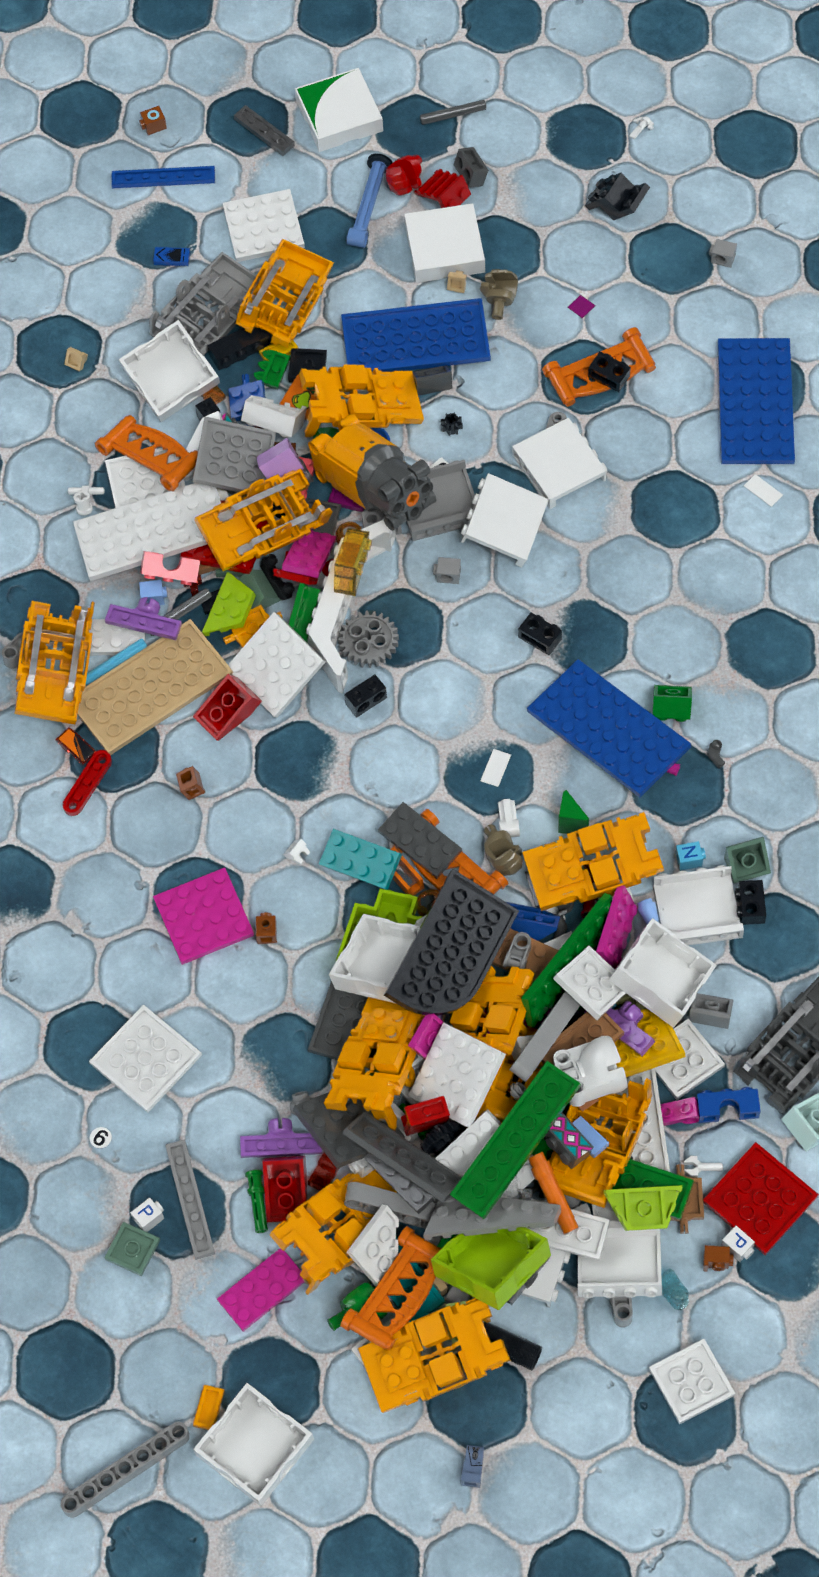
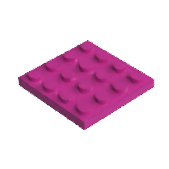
M226 868L153 896L182 965L254 936L252 927Z

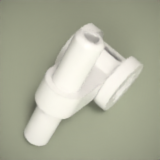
M82 486L68 488V494L74 495V502L77 503L76 511L79 515H88L93 511L92 504L89 502L91 495H103L105 492L103 487Z

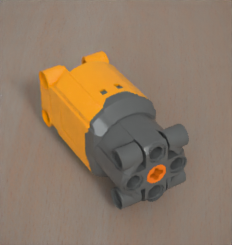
M350 414L338 422L339 432L334 437L322 433L308 442L318 480L323 484L326 482L331 483L335 489L367 511H383L387 515L383 519L386 526L392 531L406 521L418 519L425 508L436 502V496L432 491L433 483L427 476L430 474L428 464L422 459L413 465L405 462L404 453L398 446L366 425L360 424V421L354 414Z

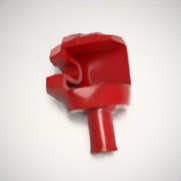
M419 155L403 156L386 168V180L394 194L400 196L413 191L412 188L418 189L422 185L419 177L422 172L420 165L422 158Z

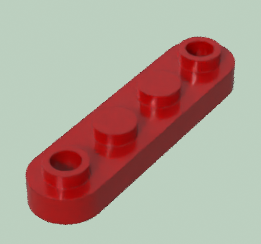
M99 750L93 754L64 799L63 809L67 815L76 816L83 810L110 768L112 758L106 750Z

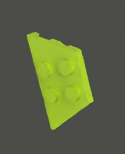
M229 572L226 573L202 633L204 636H210V633L215 631L222 633L230 629L243 627L256 595L254 591Z
M682 1185L603 1191L625 1231L666 1229L671 1220V1213L674 1212L679 1192L682 1191Z

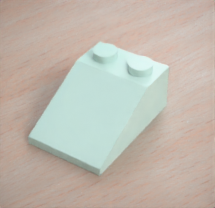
M819 1093L792 1107L781 1119L806 1152L819 1145Z

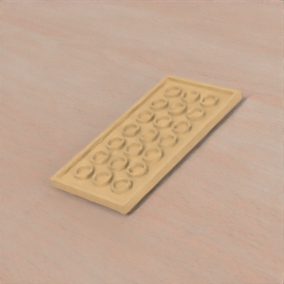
M189 619L182 624L177 640L160 638L86 686L84 691H81L82 698L77 715L103 749L112 755L219 685L227 674L232 675L233 671L194 622Z

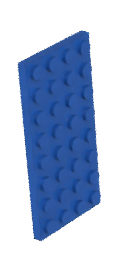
M482 298L341 314L346 358L349 365H364L365 368H371L372 372L374 368H378L382 372H393L491 361Z
M718 338L721 464H795L790 338Z
M579 659L527 707L529 714L639 798L691 748L689 741Z

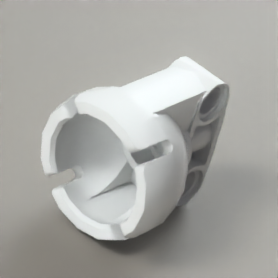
M601 1036L577 1047L559 1050L553 1056L555 1066L581 1084L569 1102L572 1106H582L588 1101L622 1092L628 1087L624 1068H617L616 1064L621 1059L610 1036Z

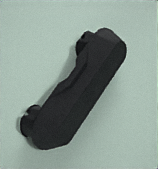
M274 554L263 557L260 567L275 593L281 600L290 599L293 591H295L291 582L285 583L281 577L274 576L273 569L276 568L275 565L278 563V559Z

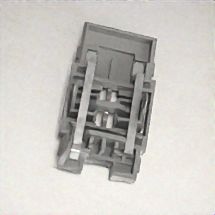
M221 252L201 272V275L196 273L189 281L184 279L179 283L176 295L161 310V316H159L156 310L149 318V334L155 337L159 332L179 320L192 338L197 350L204 356L208 352L209 344L225 337L236 326L235 323L240 305L257 275ZM196 294L199 295L201 298H203V299L206 300L207 302H208L209 300H211V301H213V303H209V304L207 305V307H206L205 302L202 301L201 299L197 298L195 295H196ZM217 304L219 311L215 310L212 312L210 308ZM204 316L207 317L208 319H206V318L203 319V321H204V323H203L204 327H203V326H199V325H198L199 320H200L201 318H203Z

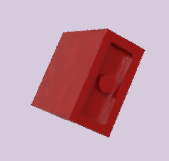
M441 1096L404 1107L406 1115L401 1116V1121L406 1136L433 1129L439 1123H446L450 1113L445 1097Z

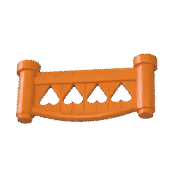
M636 327L630 328L623 333L622 338L624 342L600 351L611 355L620 362L622 361V356L635 362V365H629L631 370L628 380L641 370L650 373L656 369L655 362L640 338L641 333ZM598 353L562 368L557 361H551L542 368L545 377L550 379L562 403L567 407L575 403V398L591 396L611 389L598 381L591 382L589 380L588 369ZM574 376L586 381L587 385H581L578 389L574 388Z
M131 415L125 416L104 437H100L95 442L97 450L105 456L109 455L114 449L162 476L160 482L168 491H174L179 486L178 483L195 468L198 454L196 450L189 453L175 439L159 430L136 424V419ZM131 433L141 436L139 439L128 442ZM144 440L155 443L153 446L141 449ZM157 447L168 450L166 453L154 456ZM170 454L181 457L180 460L167 464Z
M425 809L420 814L434 827L440 823L439 819L429 809ZM393 845V847H395L400 852V854L403 853L399 848ZM463 852L446 869L459 867L458 872L470 880L473 879V882L492 894H495L499 889L503 890L509 884L499 871L495 870L488 875ZM412 860L419 872L433 886L440 890L447 876H444L442 873L436 879Z
M408 1226L402 1230L398 1237V1245L403 1247L360 1312L358 1313L352 1308L349 1309L340 1325L345 1330H352L382 1349L389 1351L396 1341L393 1335L413 1318L425 1302L436 1278L431 1259L441 1250V1248L415 1234V1230ZM427 1263L429 1267L424 1270L422 1276H417L410 1264ZM399 1279H416L418 1283L413 1286L411 1293H406ZM388 1296H405L407 1300L402 1303L400 1309L396 1310L393 1308ZM376 1312H393L395 1318L390 1320L391 1324L389 1326H383Z

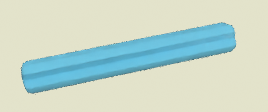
M143 639L138 640L88 672L86 685L146 648L147 644Z

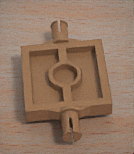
M680 1164L676 1165V1174L694 1180V1184L681 1220L670 1217V1221L680 1222V1234H684V1227L685 1234H688L689 1221L704 1220L702 1178L685 1176L684 1165L681 1164L680 1172Z

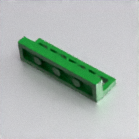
M300 583L289 625L308 643L309 635L306 634L308 624H312V613L314 608H317L318 595L321 590Z

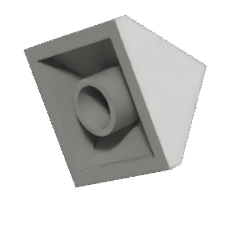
M697 993L691 1005L689 1020L692 1023L728 1029L733 1000Z

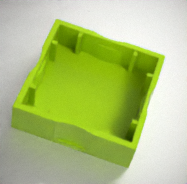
M517 1227L515 1231L498 1229L497 1233L464 1236L463 1233L458 1234L431 1259L435 1277L500 1310L551 1256L547 1238L526 1227Z

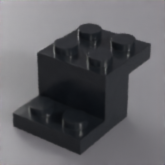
M622 173L612 174L608 178H602L596 183V189L588 196L589 200L585 206L589 210L600 206L614 221L634 213L650 187L647 183L634 186Z

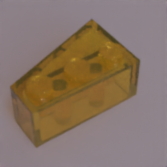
M351 528L347 529L334 567L335 593L356 596L364 563L367 561L368 551L371 550L372 540H369L370 532Z

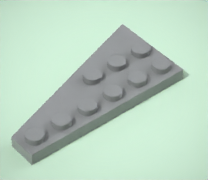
M450 1196L444 1203L438 1200L424 1232V1239L432 1240V1237L435 1236L451 1238L453 1234L462 1233L464 1236L497 1233L498 1229L515 1231L517 1227L526 1226L530 1229L552 1227L557 1223L561 1207L557 1204L500 1197L486 1218L482 1219Z

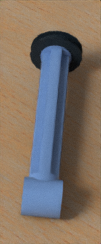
M374 153L368 157L367 165L371 171L354 227L348 231L347 245L361 248L366 247L368 240L367 228L383 175L386 173V168L393 163L389 157L383 154Z

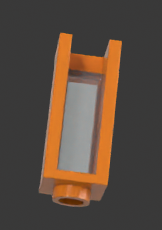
M395 847L390 849L400 853ZM401 856L392 879L405 894L414 896L424 889L423 878Z

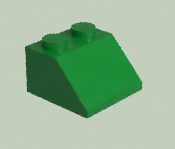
M654 685L652 714L661 721H665L667 718L675 719L679 722L691 720L692 687Z

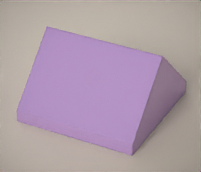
M288 438L256 457L258 467L266 479L277 474L283 477L284 474L292 470L304 469Z

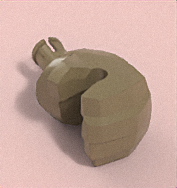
M492 269L491 272L485 275L486 282L481 283L480 291L486 297L487 302L494 305L493 319L502 320L504 306H510L516 297L518 278L512 271Z
M488 825L491 831L487 827L484 829V833L488 837L484 843V850L488 861L503 876L514 875L523 865L521 858L523 854L522 849L519 845H513L511 836L507 831H497L495 825Z

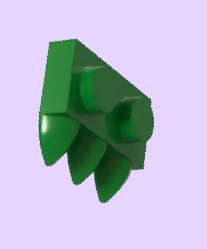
M265 350L262 354L269 361L258 362L259 367L264 371L255 372L254 376L257 380H262L265 386L278 390L289 364L290 355L274 350Z

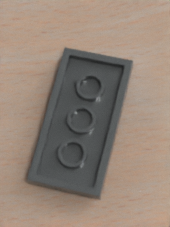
M404 802L378 829L382 836L436 879L462 852L460 846Z

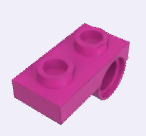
M695 1097L660 1104L664 1126L680 1122L684 1124L699 1122L698 1102Z

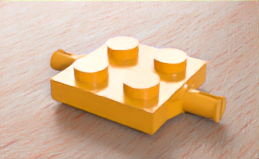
M262 605L250 610L243 627L232 629V634L223 637L225 645L235 640L242 648L270 617L264 611ZM279 611L277 614L283 619L282 614Z

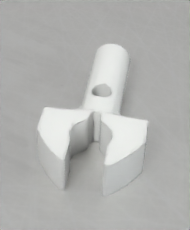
M690 1156L684 1161V1165L695 1166L692 1170L684 1169L685 1174L691 1178H698V1174L701 1171L723 1170L722 1163H701L697 1156Z

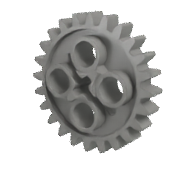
M368 610L365 612V615L358 612L357 618L351 615L352 621L346 619V625H341L342 631H339L340 638H338V643L340 644L339 648L343 653V657L347 656L348 662L354 659L355 666L361 662L362 668L365 663H368L369 668H371L372 663H375L378 667L379 661L385 664V658L391 659V653H396L395 647H398L399 634H397V628H394V622H390L389 617L383 619V613L376 616V611H373L372 615H369Z

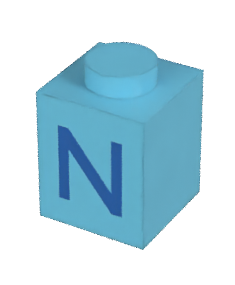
M699 841L676 845L675 854L679 871L703 866V859H706L704 848L700 847Z

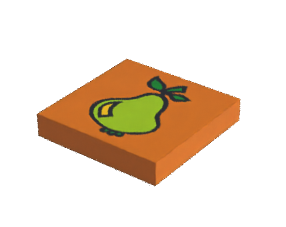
M298 374L280 402V405H284L286 402L290 403V407L301 409V406H306L305 420L307 421L310 413L309 401L317 400V396H314L315 387H307L306 390H303Z

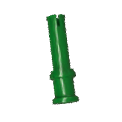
M251 1170L245 1173L249 1185L247 1193L251 1196L255 1233H265L268 1231L263 1197L265 1190L262 1182V1170Z

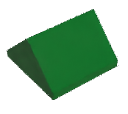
M565 790L562 795L559 812L558 833L568 834L588 827L589 818L569 792Z

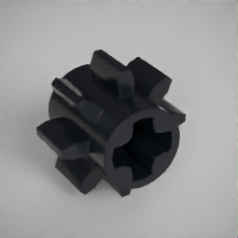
M455 412L446 413L445 419H441L442 432L446 431L449 436L453 434L458 435V430L463 429L462 417H458Z

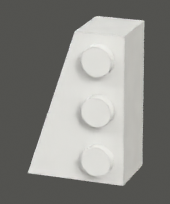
M252 395L245 400L241 421L246 422L250 426H259L264 430L279 433L282 437L286 438L292 437L303 427L307 410L306 406H301V409L290 407V403L286 402L284 405L273 403L274 400Z

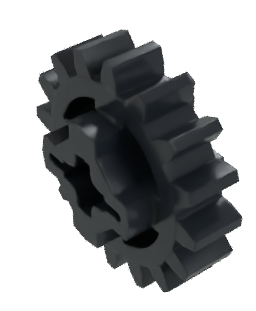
M454 1120L435 1125L432 1130L426 1133V1138L420 1144L421 1149L428 1155L443 1151L462 1131L460 1125Z

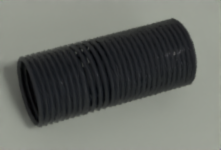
M483 1323L491 1343L499 1339L504 1341L511 1362L531 1371L535 1368L542 1351V1346L491 1323Z

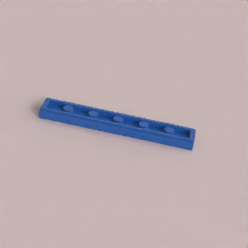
M215 166L112 171V189L215 183Z

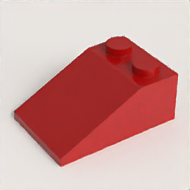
M227 674L194 714L193 718L219 741L247 719L260 705L262 700L238 677Z
M306 1156L265 1158L262 1161L267 1222L287 1221V1215L290 1212L293 1213L298 1206L307 1201Z

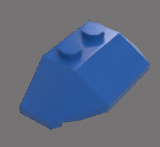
M506 902L519 910L510 929L519 933L525 932L530 938L537 941L557 931L560 916L553 915L546 910L541 911L540 908Z

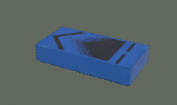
M155 247L154 265L189 266L190 248Z

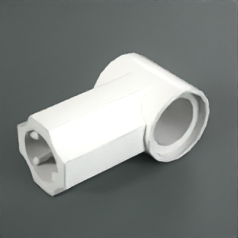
M503 799L498 802L499 830L507 831L511 837H519L520 829L519 821L516 818L515 801Z

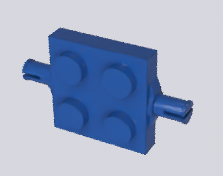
M249 374L242 375V385L228 389L231 418L234 417L236 421H241L245 400L251 395L266 398L264 382L262 380L250 382Z

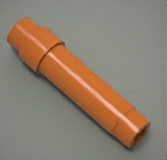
M543 1152L528 1158L532 1167V1174L535 1180H538L548 1203L557 1204L561 1207V1213L557 1222L563 1234L579 1228L553 1173L554 1169L550 1161L546 1160Z

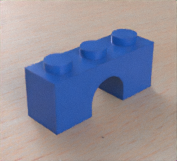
M744 1087L734 1091L732 1089H723L720 1092L705 1090L697 1094L699 1123L719 1122L720 1109L724 1106L734 1107L738 1111L739 1120L758 1119L760 1117L758 1089Z

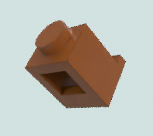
M194 766L176 773L180 792L188 800L206 793L202 785L200 773Z
M269 912L256 916L257 944L277 943L276 916H272Z
M705 1245L703 1271L707 1272L708 1268H712L714 1271H724L729 1266H733L734 1254H730V1247Z

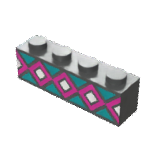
M563 1113L559 1115L543 1138L548 1147L554 1150L560 1156L561 1161L568 1165L570 1169H573L589 1157L594 1148Z

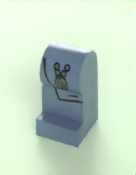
M467 1445L461 1486L481 1487L484 1447Z

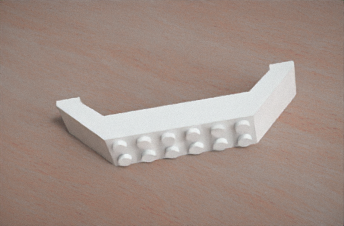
M384 519L341 538L339 545L335 546V558L329 563V575L324 578L323 592H320L318 595V607L314 608L312 624L309 623L307 627L308 643L326 661L322 669L339 693L344 691L348 680L346 660L340 657L335 647L364 562L385 551L391 552L396 538L395 530H390L386 526Z

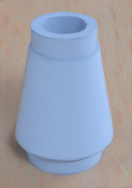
M652 898L645 899L637 904V910L646 925L652 918L659 922L656 903L653 902Z

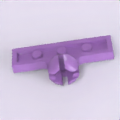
M143 597L139 600L135 609L110 604L105 617L106 624L177 640L182 626L181 621L159 616L160 605L156 600L151 598L150 602L147 603L148 597Z
M625 1001L617 1010L610 1008L606 1013L624 1031V1035L619 1040L643 1056L654 1044L655 1040L637 1027V1023L643 1018L641 1010L636 1005H631L632 1002Z
M278 1118L271 1119L268 1123L269 1132L266 1135L240 1136L241 1158L322 1154V1148L310 1133L296 1134L293 1132L292 1121L288 1118H282V1128L278 1129Z

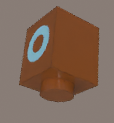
M160 106L140 112L141 120H139L141 129H145L147 135L167 129L166 120Z

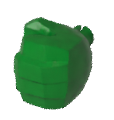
M365 1282L347 1294L340 1301L342 1311L327 1319L330 1328L335 1331L341 1327L342 1319L349 1309L352 1308L359 1313L376 1287ZM376 1312L381 1319L387 1315V1312Z

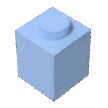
M162 580L139 582L141 598L148 597L147 603L152 598L159 602V605H165L164 598L168 596L167 588L162 585Z

